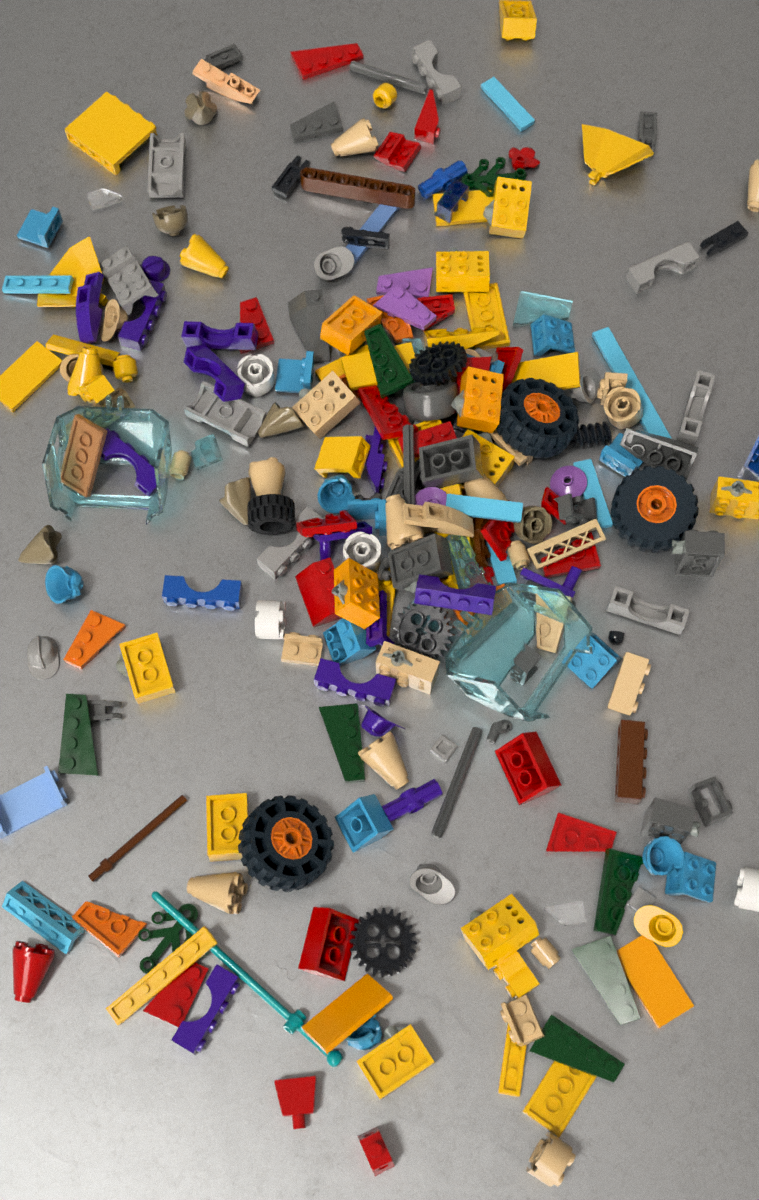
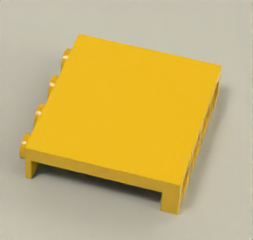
M105 92L65 128V133L68 141L114 175H117L121 172L119 164L150 137V133L157 135V128L153 122L147 121L140 113L133 111L128 104L122 103L115 95L112 96L110 93Z

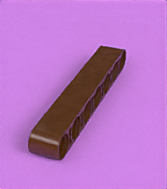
M309 167L300 171L301 187L305 191L404 209H411L415 206L416 190L411 185Z

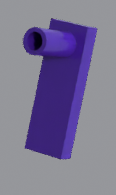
M362 521L357 522V529H352L350 532L337 531L330 535L314 534L313 537L319 542L320 560L331 557V541L346 539L356 532H364L370 535L372 534V526Z
M571 566L563 585L524 567L520 577L574 599L576 592L573 589L582 570Z
M383 590L379 591L380 618L366 628V644L369 647L378 644L382 646L384 641L395 645V642L387 636V593Z

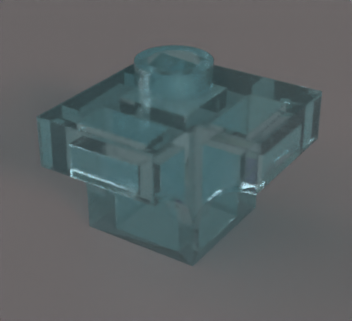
M214 434L195 442L196 448L191 451V456L197 470L223 460Z

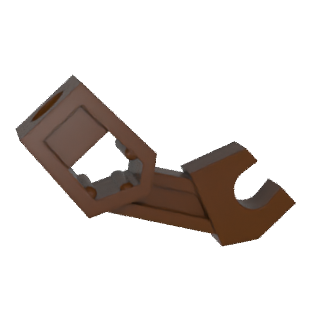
M475 517L473 518L474 536L472 537L475 547L474 557L476 562L483 568L488 566L489 563L486 561V558H490L491 554L485 546L484 537L480 530L489 520Z

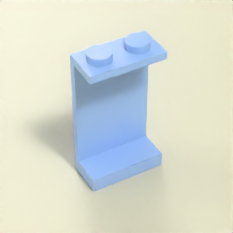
M46 766L44 767L45 773L0 795V839L67 806L65 799L68 796L63 787L59 788L57 784L59 777L55 770L51 771Z

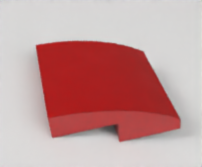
M389 132L374 154V158L389 167L406 172L421 150V145L418 142L406 140L403 134Z

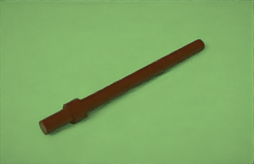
M181 795L108 859L102 860L99 863L100 866L88 875L92 882L105 871H110L113 868V864L181 807L187 799Z

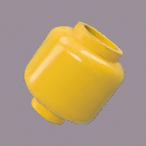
M382 83L373 93L374 103L383 109L389 108L397 99V91L389 83Z
M130 355L116 357V360L113 362L115 378L122 380L123 383L132 382L133 378L138 375L136 360Z

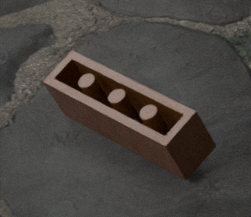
M621 720L618 725L615 802L639 804L642 798H645L646 787L642 786L643 779L646 778V767H643V760L647 758V748H644V740L647 741L648 729H645V722Z

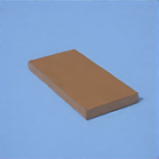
M80 414L74 415L58 481L86 498L90 497L107 430Z

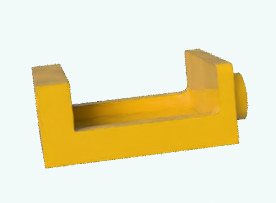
M362 436L325 437L314 469L323 478H327L328 473H350L353 478H361L370 445Z

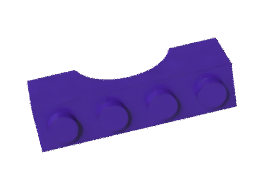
M149 280L158 296L144 295L139 299L145 306V311L139 318L124 322L118 335L121 346L141 351L143 345L147 344L148 334L154 328V320L156 316H159L161 304L167 298V292L163 283Z
M184 321L181 338L186 347L205 344L209 349L256 350L259 334L254 323H236L231 329L219 330L208 327L202 322Z
M205 344L187 347L184 363L193 372L203 373L214 378L216 383L213 392L223 402L242 398L245 383Z
M107 428L101 458L105 461L113 458H121L128 461L136 472L134 486L149 498L165 478L163 472L159 468L151 466L145 456L138 455L131 444L128 442L124 443L117 432L114 430L110 431Z
M419 574L414 603L492 615L496 586L477 583L468 589H454L444 585L439 580V577Z
M320 658L314 677V685L322 691H336V694L340 696L350 695L354 696L356 700L363 702L368 700L377 706L384 707L385 705L390 706L396 686V679L376 674L368 682L353 683L342 675L339 663Z
M216 964L205 982L212 996L208 1012L196 1021H182L171 1041L194 1055L197 1052H201L207 1043L205 1040L209 1032L213 1033L218 1024L216 1019L219 1014H224L228 1008L229 1002L227 1001L230 995H235L240 987V983H238L239 977Z

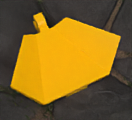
M582 124L584 162L592 169L589 174V178H591L589 183L594 186L601 177L607 178L610 174H614L654 155V152L647 144L605 128Z
M90 236L70 247L49 274V276H72L74 281L71 293L38 294V307H76L78 287L84 286L86 275L96 272L102 273ZM100 293V304L106 306L109 300Z

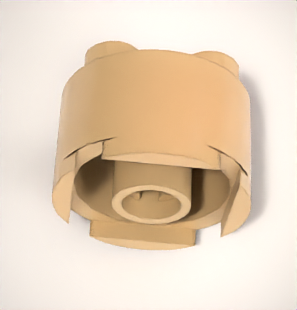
M620 386L612 389L607 394L604 410L608 421L613 426L622 430L636 425L642 419L643 406L639 394L634 389Z
M547 1132L545 1135L548 1138L545 1141L541 1139L529 1159V1162L532 1163L531 1168L527 1167L526 1171L547 1186L556 1185L558 1187L564 1179L565 1175L563 1172L566 1166H570L573 1163L576 1155L572 1152L573 1149L570 1145Z

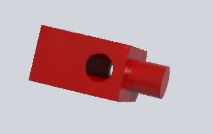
M316 1076L274 1080L282 1116H292L293 1130L306 1128L305 1115L314 1114Z
M378 1127L357 1136L374 1176L395 1167Z

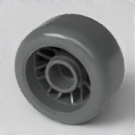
M445 379L444 383L438 381L437 385L434 382L429 386L427 382L421 385V382H414L406 386L403 391L406 415L410 419L417 421H432L452 416L457 412L451 406L455 397L458 396L456 383Z

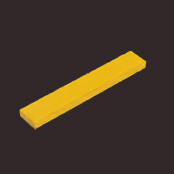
M206 926L202 927L111 1003L106 1010L116 1024L121 1025L218 944V941Z

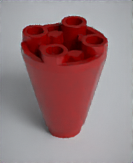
M16 941L12 949L14 1000L31 1003L54 960V949L48 948V945L36 943L35 947L28 946L27 942Z

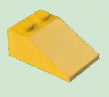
M499 0L500 32L502 38L506 40L520 38L525 41L535 39L537 18L532 2Z

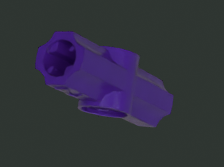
M433 779L418 788L413 787L406 790L399 798L383 805L382 808L391 823L408 813L413 814L419 811L425 804L442 796L443 792L438 782Z

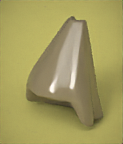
M200 91L198 96L194 93L187 96L185 116L198 125L210 123L213 116L217 113V106L211 101V96L204 91Z
M275 402L260 426L258 434L261 438L304 427V423L292 407L280 408Z
M245 477L226 484L224 497L219 499V502L243 525H248L247 505L251 501L250 478Z
M51 525L44 526L20 554L19 562L32 564L57 563L58 552L56 547L62 539L61 533L55 531Z

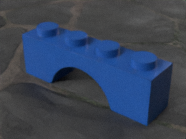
M165 575L162 598L164 603L169 606H177L179 604L190 608L204 606L207 609L219 607L233 611L240 609L243 587L241 581L222 579L213 590L197 592L186 584L184 576Z

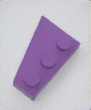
M433 267L381 275L378 277L376 295L387 294L399 283L416 299L429 297Z
M399 283L373 305L376 309L388 313L389 316L403 319L405 323L421 330H425L436 320V315Z

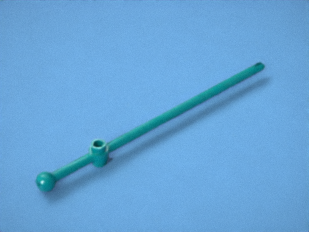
M154 891L152 893V898L192 935L199 931L192 922L159 892ZM217 945L210 950L286 1020L283 1028L292 1035L295 1031H299L327 1057L326 1060L330 1066L336 1067L341 1062L343 1056L340 1051L331 1050L326 1054L303 1031L302 1026L306 1016L300 1010H296L295 1013L288 1011Z

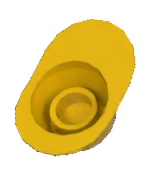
M645 905L635 913L634 926L644 937L664 947H672L681 940L683 935L682 925L669 912L657 906Z

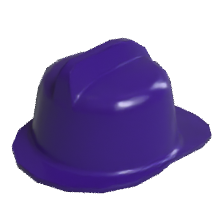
M148 256L140 264L149 280L161 282L168 278L170 274L169 264L162 257Z
M365 705L368 710L361 726L371 735L381 737L395 726L403 728L385 719Z

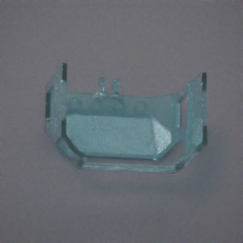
M111 395L106 396V407L78 406L57 416L42 462L49 504L55 511L60 510L66 515L65 518L72 521L75 507L148 510L146 525L151 522L153 517L163 513L168 491L172 453L169 421L153 409L124 408L123 396H118L117 398L118 408L112 407ZM80 414L105 430L107 428L110 431L114 430L120 435V439L124 443L128 442L134 447V451L138 455L145 456L149 460V464L155 466L157 492L150 497L91 494L90 497L86 498L63 484L61 481L64 451L66 452L74 415ZM57 434L59 435L58 454L56 453V448L54 447ZM100 458L99 464L131 465L128 461L121 458H113L107 461Z
M509 583L495 592L492 615L475 613L472 616L467 611H461L460 615L468 622V625L465 626L459 620L453 622V625L462 633L445 656L446 675L468 698L508 717L527 722L535 721V719L550 718L547 714L536 711L576 652L593 655V648L590 646L592 626L560 589ZM522 592L538 594L550 609L530 602ZM535 612L564 624V647L525 705L519 707L500 685L510 672L513 659L523 650L524 643L528 645L535 636Z

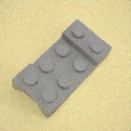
M150 133L147 187L149 198H184L183 173L186 148L184 133H180L176 139H161L154 133Z
M127 246L100 263L103 275L128 315L132 313L133 303L144 295L158 296Z
M203 381L199 394L192 405L184 408L185 415L199 423L205 422L231 435L232 440L249 447L266 417V412L241 399L223 402L213 392L215 386Z

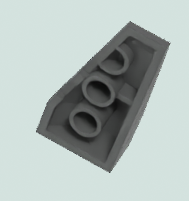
M323 290L304 291L288 302L290 321L304 344L305 350L314 352V362H330L329 344L320 339L322 323L326 320Z
M628 427L620 443L624 449L652 468H656L657 465L664 466V469L667 470L671 468L676 470V474L679 476L683 475L688 478L699 448L682 441Z

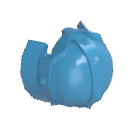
M341 474L325 479L317 494L321 507L327 512L334 514L340 513L342 510L347 511V502L355 499L352 493V484Z
M53 565L46 573L45 586L47 594L53 602L61 604L66 600L81 595L80 592L83 589L84 582L76 570L68 566L61 567L58 565Z
M662 836L657 839L654 838L644 847L642 859L645 867L652 875H667L672 867L682 868L684 852L681 845L675 839Z
M376 1014L345 1039L348 1042V1046L358 1050H369L381 1042V1037L383 1036L382 1026L374 1019Z

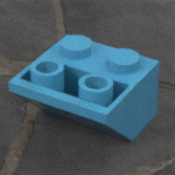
M344 618L323 632L332 660L339 663L340 666L364 659L376 650L375 646L369 647L366 644V629Z

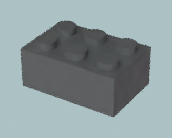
M473 435L419 447L422 483L427 488H442L484 478L480 443Z

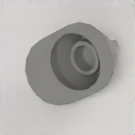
M341 246L322 252L314 261L315 272L324 280H332L345 275L353 268L354 256L350 250Z
M588 368L580 376V387L572 388L571 398H576L579 402L593 403L597 397V390L600 388L601 379L596 369Z
M38 635L27 647L28 668L33 677L39 680L49 679L56 674L59 668L57 643L49 636Z
M419 864L417 870L410 876L409 883L411 888L433 904H446L455 895L454 885L433 864Z

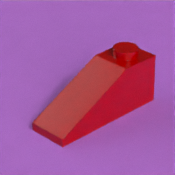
M429 89L414 129V139L434 144L435 139L439 138L441 128H439V118L433 90Z

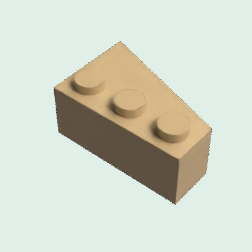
M629 652L624 653L623 661L608 702V709L629 716L631 713L636 712L639 703L636 701L637 695L642 694L645 683H642L644 675L648 676L651 664H648L649 659Z

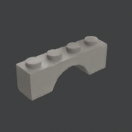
M429 40L414 46L413 55H411L412 61L418 66L421 76L426 78L429 88L433 89L436 99L440 100L443 106L460 99L461 86L455 76L443 75L434 69V66L438 63V51L432 41Z
M690 242L679 244L669 251H663L656 257H650L640 264L632 265L628 269L626 279L635 293L639 294L652 288L655 278L654 274L657 271L673 269L683 274L697 267L700 256Z
M697 371L678 433V441L695 445L716 375Z
M307 506L295 518V521L297 523L312 518H324ZM298 532L296 539L285 547L269 546L257 558L258 566L274 579L284 575L288 566L298 560L300 553L311 546L314 537H304Z
M615 586L606 611L681 635L690 610L673 604L666 606L653 605L639 599L633 591Z

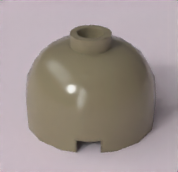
M175 205L167 206L156 210L157 214L152 213L158 230L163 233H169L170 236L180 234L179 231L183 230L188 222V214L184 205H180V208L176 209Z
M523 507L521 523L513 522L514 531L520 539L527 543H541L545 540L543 538L551 532V516L543 507Z

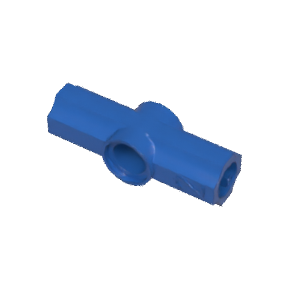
M457 161L445 169H437L431 178L418 185L420 195L427 199L440 190H448L454 181L467 174L468 170L465 163Z

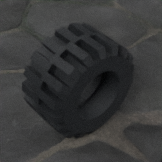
M266 494L257 496L248 502V527L253 532L264 535H276L288 532L296 525L295 503L288 496Z

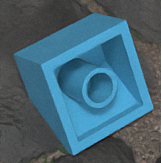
M375 794L359 797L335 817L353 853L380 840L393 830Z

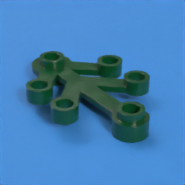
M498 157L491 170L485 176H480L483 171L489 168V161L481 159L476 170L472 174H465L462 177L461 183L467 190L476 188L485 193L487 197H493L497 177L526 181L527 173L524 169L519 168L514 173L497 174L506 164L505 158Z
M192 904L182 905L178 911L183 915L185 911H191V915L187 919L194 923L198 918L197 908ZM155 912L152 915V922L155 925H162L166 921L176 920L169 913ZM157 915L162 916L160 922H155V917ZM178 921L170 928L150 931L142 929L139 931L138 937L142 942L163 938L150 957H145L141 960L140 969L144 974H147L157 966L158 959L171 943L172 952L180 947L179 932L183 926ZM185 929L186 939L184 942L193 936L187 929ZM144 932L149 933V936L146 939H142L141 937L142 933ZM150 961L152 963L151 967L145 969L144 964Z

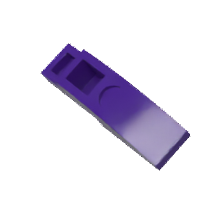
M100 272L87 274L84 286L78 287L76 321L80 342L87 344L97 341L102 309L98 307L104 275Z
M376 427L374 428L373 436L366 435L365 440L370 445L365 467L374 493H379L380 489H384L385 478H382L383 472H387L388 461H385V454H382V438Z

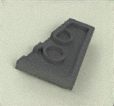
M335 101L290 124L294 142L343 132L342 122Z

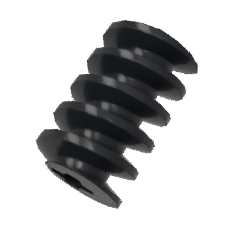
M597 422L594 425L589 423L587 427L585 424H581L571 440L572 446L575 449L576 443H579L580 448H583V444L586 442L587 447H590L591 441H593L594 446H597L598 440H600L602 445L605 444V440L611 444L612 434L607 422H602V424Z

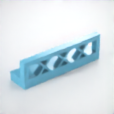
M21 881L6 893L2 908L65 954L72 949L74 941L85 932V929L76 923L72 916L24 881ZM22 889L28 896H21L17 892ZM34 903H41L44 905V908H38ZM50 914L59 916L60 920H54L50 917ZM66 926H72L77 931L73 934L66 929Z

